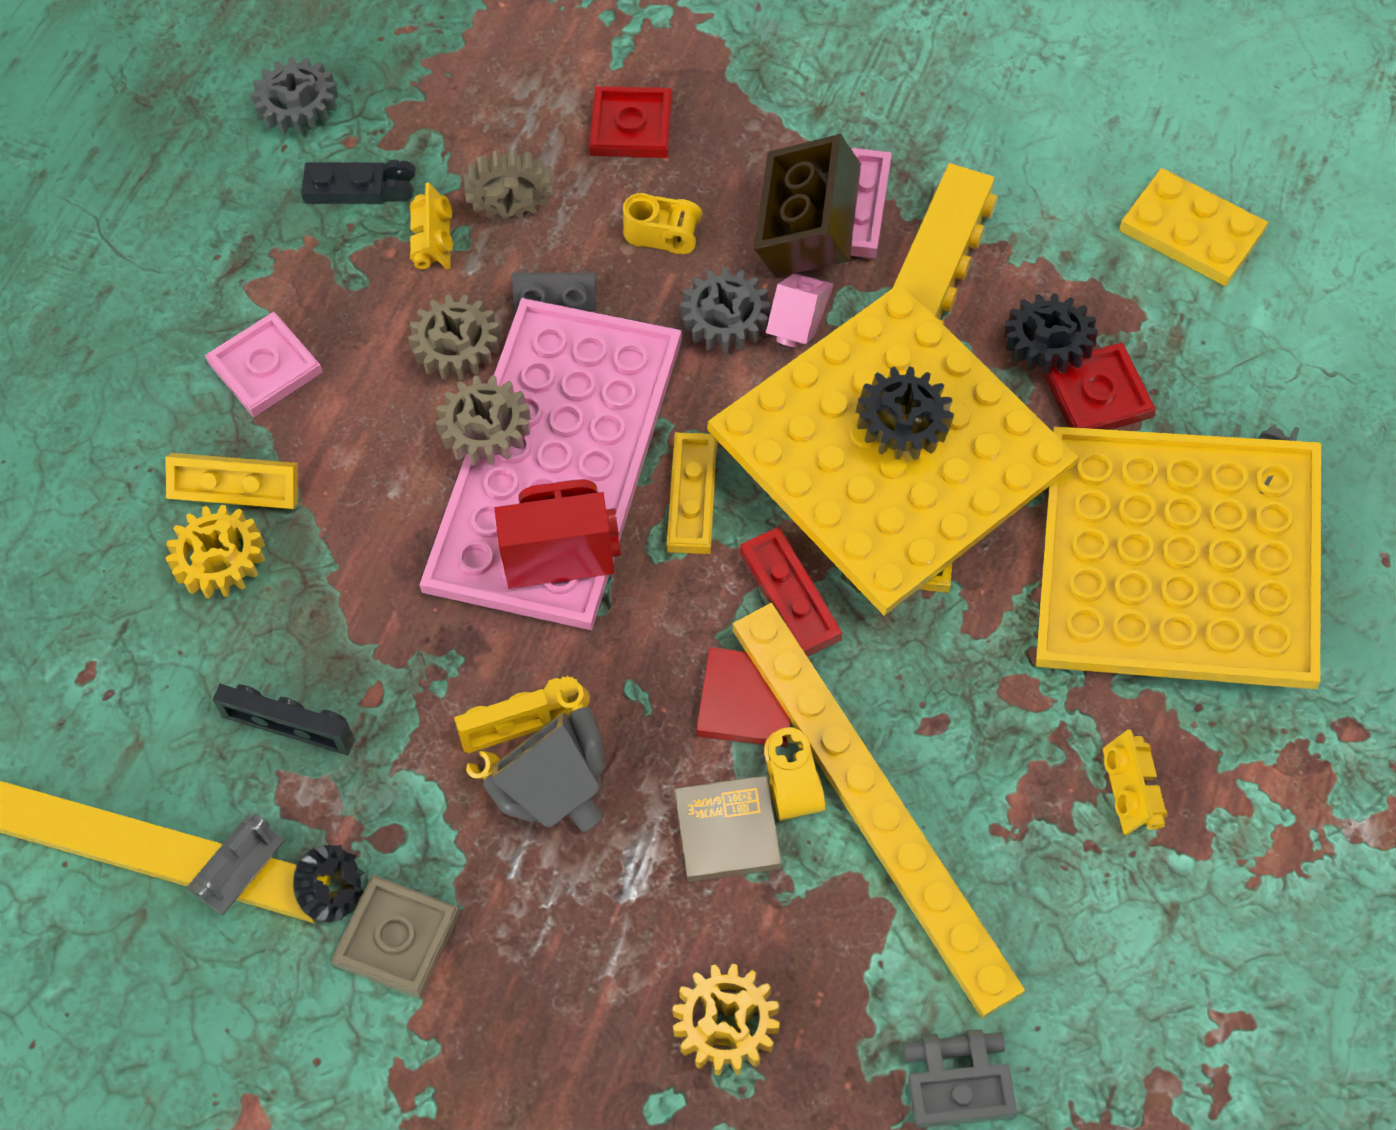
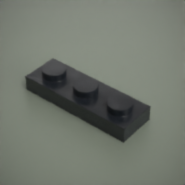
M219 684L212 699L221 716L225 719L349 756L355 742L350 726L342 715L330 710H321L320 713L304 709V706L299 702L286 697H279L278 701L263 697L259 691L247 685L239 684L236 688Z

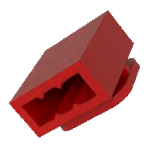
M576 479L534 485L523 489L519 493V504L494 507L499 550L508 589L615 574L613 557L621 556L615 508L606 509L604 492H598L597 485L594 482Z

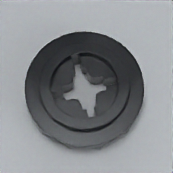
M321 845L309 850L300 859L294 872L293 890L298 905L306 915L320 922L343 920V917L355 911L358 898L364 893V890L361 888V877L365 872L358 868L355 862L356 855L346 852L342 849V845ZM333 874L334 880L340 882L342 889L329 893V886L323 884V881L317 880V877Z

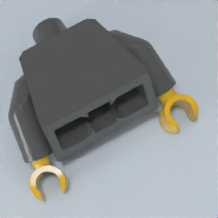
M575 682L579 696L573 703H568V698L563 691L559 690L557 693V700L560 705L572 712L569 717L565 712H562L501 760L494 753L479 751L480 756L486 762L483 771H481L478 765L468 763L466 767L468 775L472 778L484 779L483 787L502 813L531 823L539 821L546 827H552L568 815L582 832L588 831L602 819L604 814L590 797L601 789V774L606 767L603 738L591 709L587 707L590 701L589 692L581 684Z

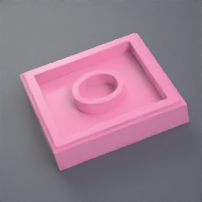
M275 312L267 315L205 355L208 364L253 418L323 373L319 362Z

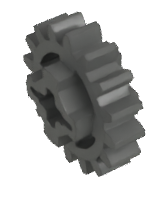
M289 57L288 64L284 66L280 62L275 61V70L271 72L263 69L261 70L263 80H254L255 91L251 93V97L259 120L265 119L269 129L278 124L282 134H285L289 127H294L297 134H301L302 126L306 125L315 130L317 129L316 120L320 119L327 122L329 120L327 110L335 111L337 109L335 99L339 98L332 72L325 71L321 62L311 66L308 57H305L301 64L296 63L293 57Z
M723 267L721 276H715L711 270L706 271L707 280L704 282L696 277L692 279L693 290L684 289V302L680 303L681 318H683V329L685 332L692 331V341L694 343L705 339L706 350L711 351L718 344L722 346L723 353H728L732 344H736L737 348L742 351L745 350L746 339L754 343L759 341V331L767 330L771 302H768L767 289H758L759 279L757 277L746 281L744 280V270H739L735 276H730L728 267Z

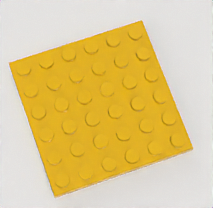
M901 283L710 419L707 430L883 616L1072 469L1079 459L1053 431ZM910 366L914 368L915 377L921 378L923 374L928 372L931 374L929 384L933 386L943 383L945 385L941 397H952L953 401L949 411L954 413V418L945 442H938L934 453L930 454L922 448L919 459L914 460L909 451H904L901 459L897 460L895 459L893 449L888 448L885 453L880 454L878 453L880 442L875 440L874 442L866 443L864 441L867 429L857 428L859 414L855 411L858 398H861L864 384L872 385L874 374L879 372L885 378H888L890 368L896 367L900 375H905ZM902 405V412H904V421H906L907 414H905V405Z
M1054 427L1053 432L1079 459L1072 469L1049 486L1036 667L1318 689L1320 684L1321 612L1320 442ZM1269 476H1273L1271 482L1267 487L1264 484L1266 479Z

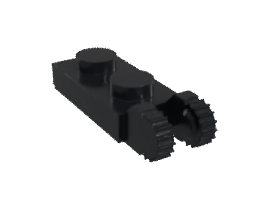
M389 160L385 164L384 162H305L301 196L306 204H383V202L408 201L413 197L414 187L406 181L415 178L416 167L407 160Z

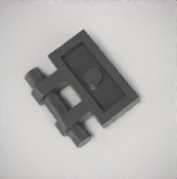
M982 1029L966 1031V1036L939 1039L938 1034L922 1035V1041L903 1042L905 1063L924 1061L927 1072L912 1073L908 1076L915 1129L1016 1118L1018 1113L1009 1063L989 1065L987 1054L1005 1052L1002 1032L983 1034ZM969 1057L971 1067L944 1070L942 1059Z

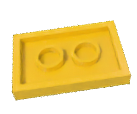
M1161 168L1123 218L1119 231L1227 287L1265 233L1269 222Z

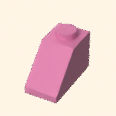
M795 273L777 284L766 333L777 336L776 341L787 346L800 347L801 343L807 344L815 336L834 283Z

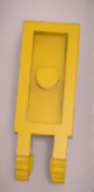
M568 675L567 677L562 676L561 679L555 678L548 681L544 690L541 689L531 693L521 692L513 695L509 700L487 707L477 706L469 709L465 714L454 717L464 753L467 752L469 754L537 732L562 712H565L569 717L572 712L560 705L557 700V693L561 690L566 694L568 703L575 702L579 696V691L575 686V682L578 683L577 679H573V676L568 677Z

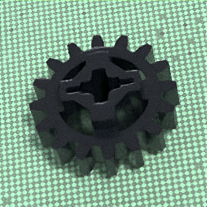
M1053 293L1050 300H1044L1040 294L1035 295V303L1031 304L1023 299L1020 301L1019 310H1010L1009 320L1005 324L1006 350L1014 351L1013 360L1015 362L1026 359L1028 361L1027 369L1030 371L1039 365L1043 366L1044 374L1048 375L1051 367H1057L1062 374H1065L1068 364L1080 368L1083 358L1090 359L1092 357L1098 330L1095 329L1096 318L1093 316L1086 317L1088 310L1086 305L1078 308L1073 307L1074 298L1072 297L1068 298L1065 302H1060L1058 294Z
M910 366L905 375H900L896 367L890 368L888 378H885L879 372L874 374L872 385L864 384L861 398H858L855 411L859 414L857 428L867 429L864 441L866 443H871L875 440L880 442L878 449L880 454L885 453L888 448L893 449L895 459L897 460L901 459L904 451H909L914 460L919 459L922 448L930 454L934 453L938 442H945L954 418V413L949 411L953 401L952 397H941L945 386L943 383L932 386L929 384L930 373L926 372L921 378L915 377L914 368ZM902 405H905V414H907L906 421H904V412H902Z

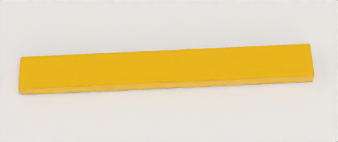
M0 781V833L183 886L190 884L222 846L218 842ZM271 858L236 900L315 923L316 921L306 915L296 901L293 890V877L297 865ZM330 875L317 877V880L323 881V884L327 886L330 885L332 880Z

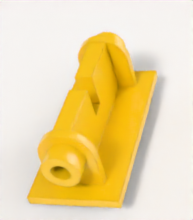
M428 182L425 183V195L419 194L415 196L414 200L410 203L411 230L414 233H418L411 236L410 260L418 269H427L430 267V263L438 261L446 270H449L450 251L453 249V242L450 236V218H452L453 211L448 198L441 195Z
M1127 729L1102 748L1104 765L1109 774L1115 798V810L1120 819L1123 835L1130 834L1143 824H1146L1147 830L1163 828L1165 826L1164 819L1168 816L1160 786L1145 785L1144 780L1152 781L1157 777L1151 755V746L1144 742L1142 736L1133 737L1132 730Z

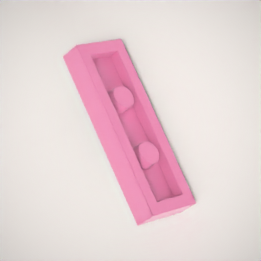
M852 148V151L861 163L850 256L876 259L892 152Z

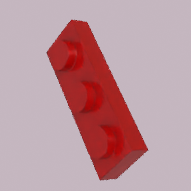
M780 527L740 544V554L769 603L773 604L807 657L842 641L841 629Z

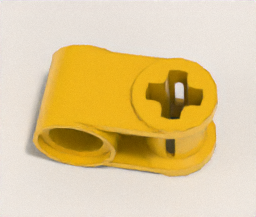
M637 193L628 197L623 204V235L626 241L637 247H649L667 250L676 254H687L695 248L696 238L694 231L695 226L701 221L702 210L692 201ZM681 212H684V218L680 217ZM678 236L681 237V241H680V242L677 241V240H678Z
M793 727L782 728L772 733L765 742L764 755L770 777L772 801L778 820L783 821L825 811L823 789L815 769L807 736L801 730ZM786 736L788 743H796L798 746V752L791 754L792 762H787V758L784 755L777 756L775 747L782 744V737Z

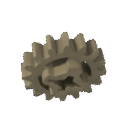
M510 149L507 154H502L501 156L496 150L493 151V158L491 159L479 156L478 165L469 164L468 174H464L466 202L473 203L474 211L476 212L486 209V216L489 218L493 217L496 213L500 214L502 220H507L509 216H514V214L519 219L523 218V212L525 211L536 214L538 213L537 205L547 206L548 196L553 194L550 168L544 167L543 159L541 158L531 161L530 152L517 156L514 149Z
M446 295L445 304L439 305L433 299L430 301L432 310L427 312L419 309L417 311L419 322H410L409 326L412 335L408 337L415 362L417 365L424 363L426 373L429 375L438 369L442 380H446L450 372H456L459 380H463L464 371L469 369L475 375L480 374L478 364L491 365L493 363L491 352H499L500 349L498 343L500 331L498 323L495 322L494 312L492 310L485 311L483 301L481 300L470 305L468 295H463L459 302H453L451 295Z
M474 376L472 386L467 387L461 381L457 383L459 392L456 395L451 392H445L446 405L437 406L439 420L436 421L438 434L441 436L443 447L446 450L453 448L455 459L460 460L468 454L471 465H476L480 457H486L488 464L494 465L495 455L501 454L502 457L508 460L511 458L509 451L511 446L518 449L523 448L522 435H530L529 420H531L529 405L525 403L524 393L522 391L514 393L512 382L507 381L500 387L497 384L496 376H491L487 384H481L480 378Z

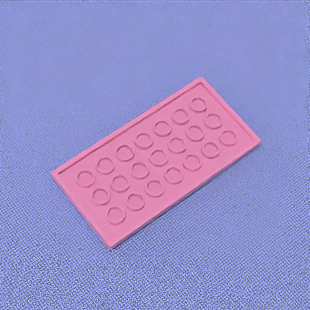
M521 298L494 376H496L498 386L501 387L504 383L510 381L512 382L514 393L519 391L524 393L525 403L529 405L531 420H529L530 435H522L524 445L522 449L513 446L509 448L510 459L506 460L501 454L495 455L494 465H489L486 457H480L476 465H471L469 455H465L419 584L422 593L592 631L609 575L508 589L499 550L494 507L519 504V493L530 486L576 479L590 480L597 485L598 492H604L606 509L615 508L620 542L680 348L682 330Z

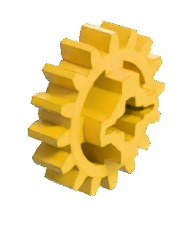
M221 505L217 514H212L209 508L205 506L202 509V517L196 518L190 513L187 514L186 518L189 525L186 527L175 525L173 530L178 539L167 540L166 545L171 554L166 557V561L171 570H173L172 574L179 585L184 583L188 592L192 595L201 587L205 598L209 599L215 589H220L223 596L228 597L230 586L235 584L241 590L246 588L243 578L246 575L255 578L258 576L253 563H262L265 560L261 550L265 543L255 521L252 518L246 520L243 511L237 509L230 516L226 505ZM240 537L243 539L242 552L238 551L241 546L239 542ZM190 551L193 552V554L190 556V559L192 561L191 566L188 563V556Z
M736 964L731 965L728 975H721L718 966L711 965V978L706 980L696 972L693 974L695 989L692 990L682 986L679 990L680 998L686 1004L673 1005V1016L684 1020L673 1026L674 1036L687 1037L681 1044V1052L683 1055H687L696 1051L695 1064L699 1069L708 1061L714 1062L715 1075L719 1076L723 1071L724 1064H731L736 1075L741 1074L742 1061L746 1059L750 1064L757 1067L760 1064L757 1050L761 1049L771 1053L773 1049V1041L767 1034L779 1033L780 1022L769 1018L779 1013L778 1002L765 1001L771 994L770 985L767 983L758 988L755 987L756 972L753 970L745 978L738 977ZM724 989L735 990V991H738L739 993H738V994H730V993L721 992L720 990H724ZM701 1002L706 1012L705 1017L698 1021V1026L694 1028L693 1015L697 1005ZM717 1010L720 1013L723 1012L726 1017L735 1014V1029L733 1026L730 1027L725 1021L718 1024ZM758 1011L760 1022L752 1038L746 1024L748 1020L754 1017V1013ZM715 1044L731 1046L732 1050H720L712 1046Z

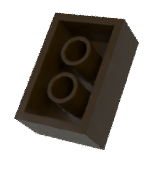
M841 134L769 151L767 154L754 250L775 277L850 262L861 163Z

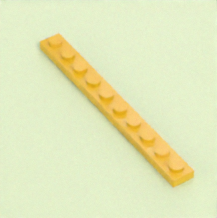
M770 603L734 622L732 631L789 716L794 728L801 730L807 736L812 756L981 1019L1022 996L1025 992L1024 987L773 604Z

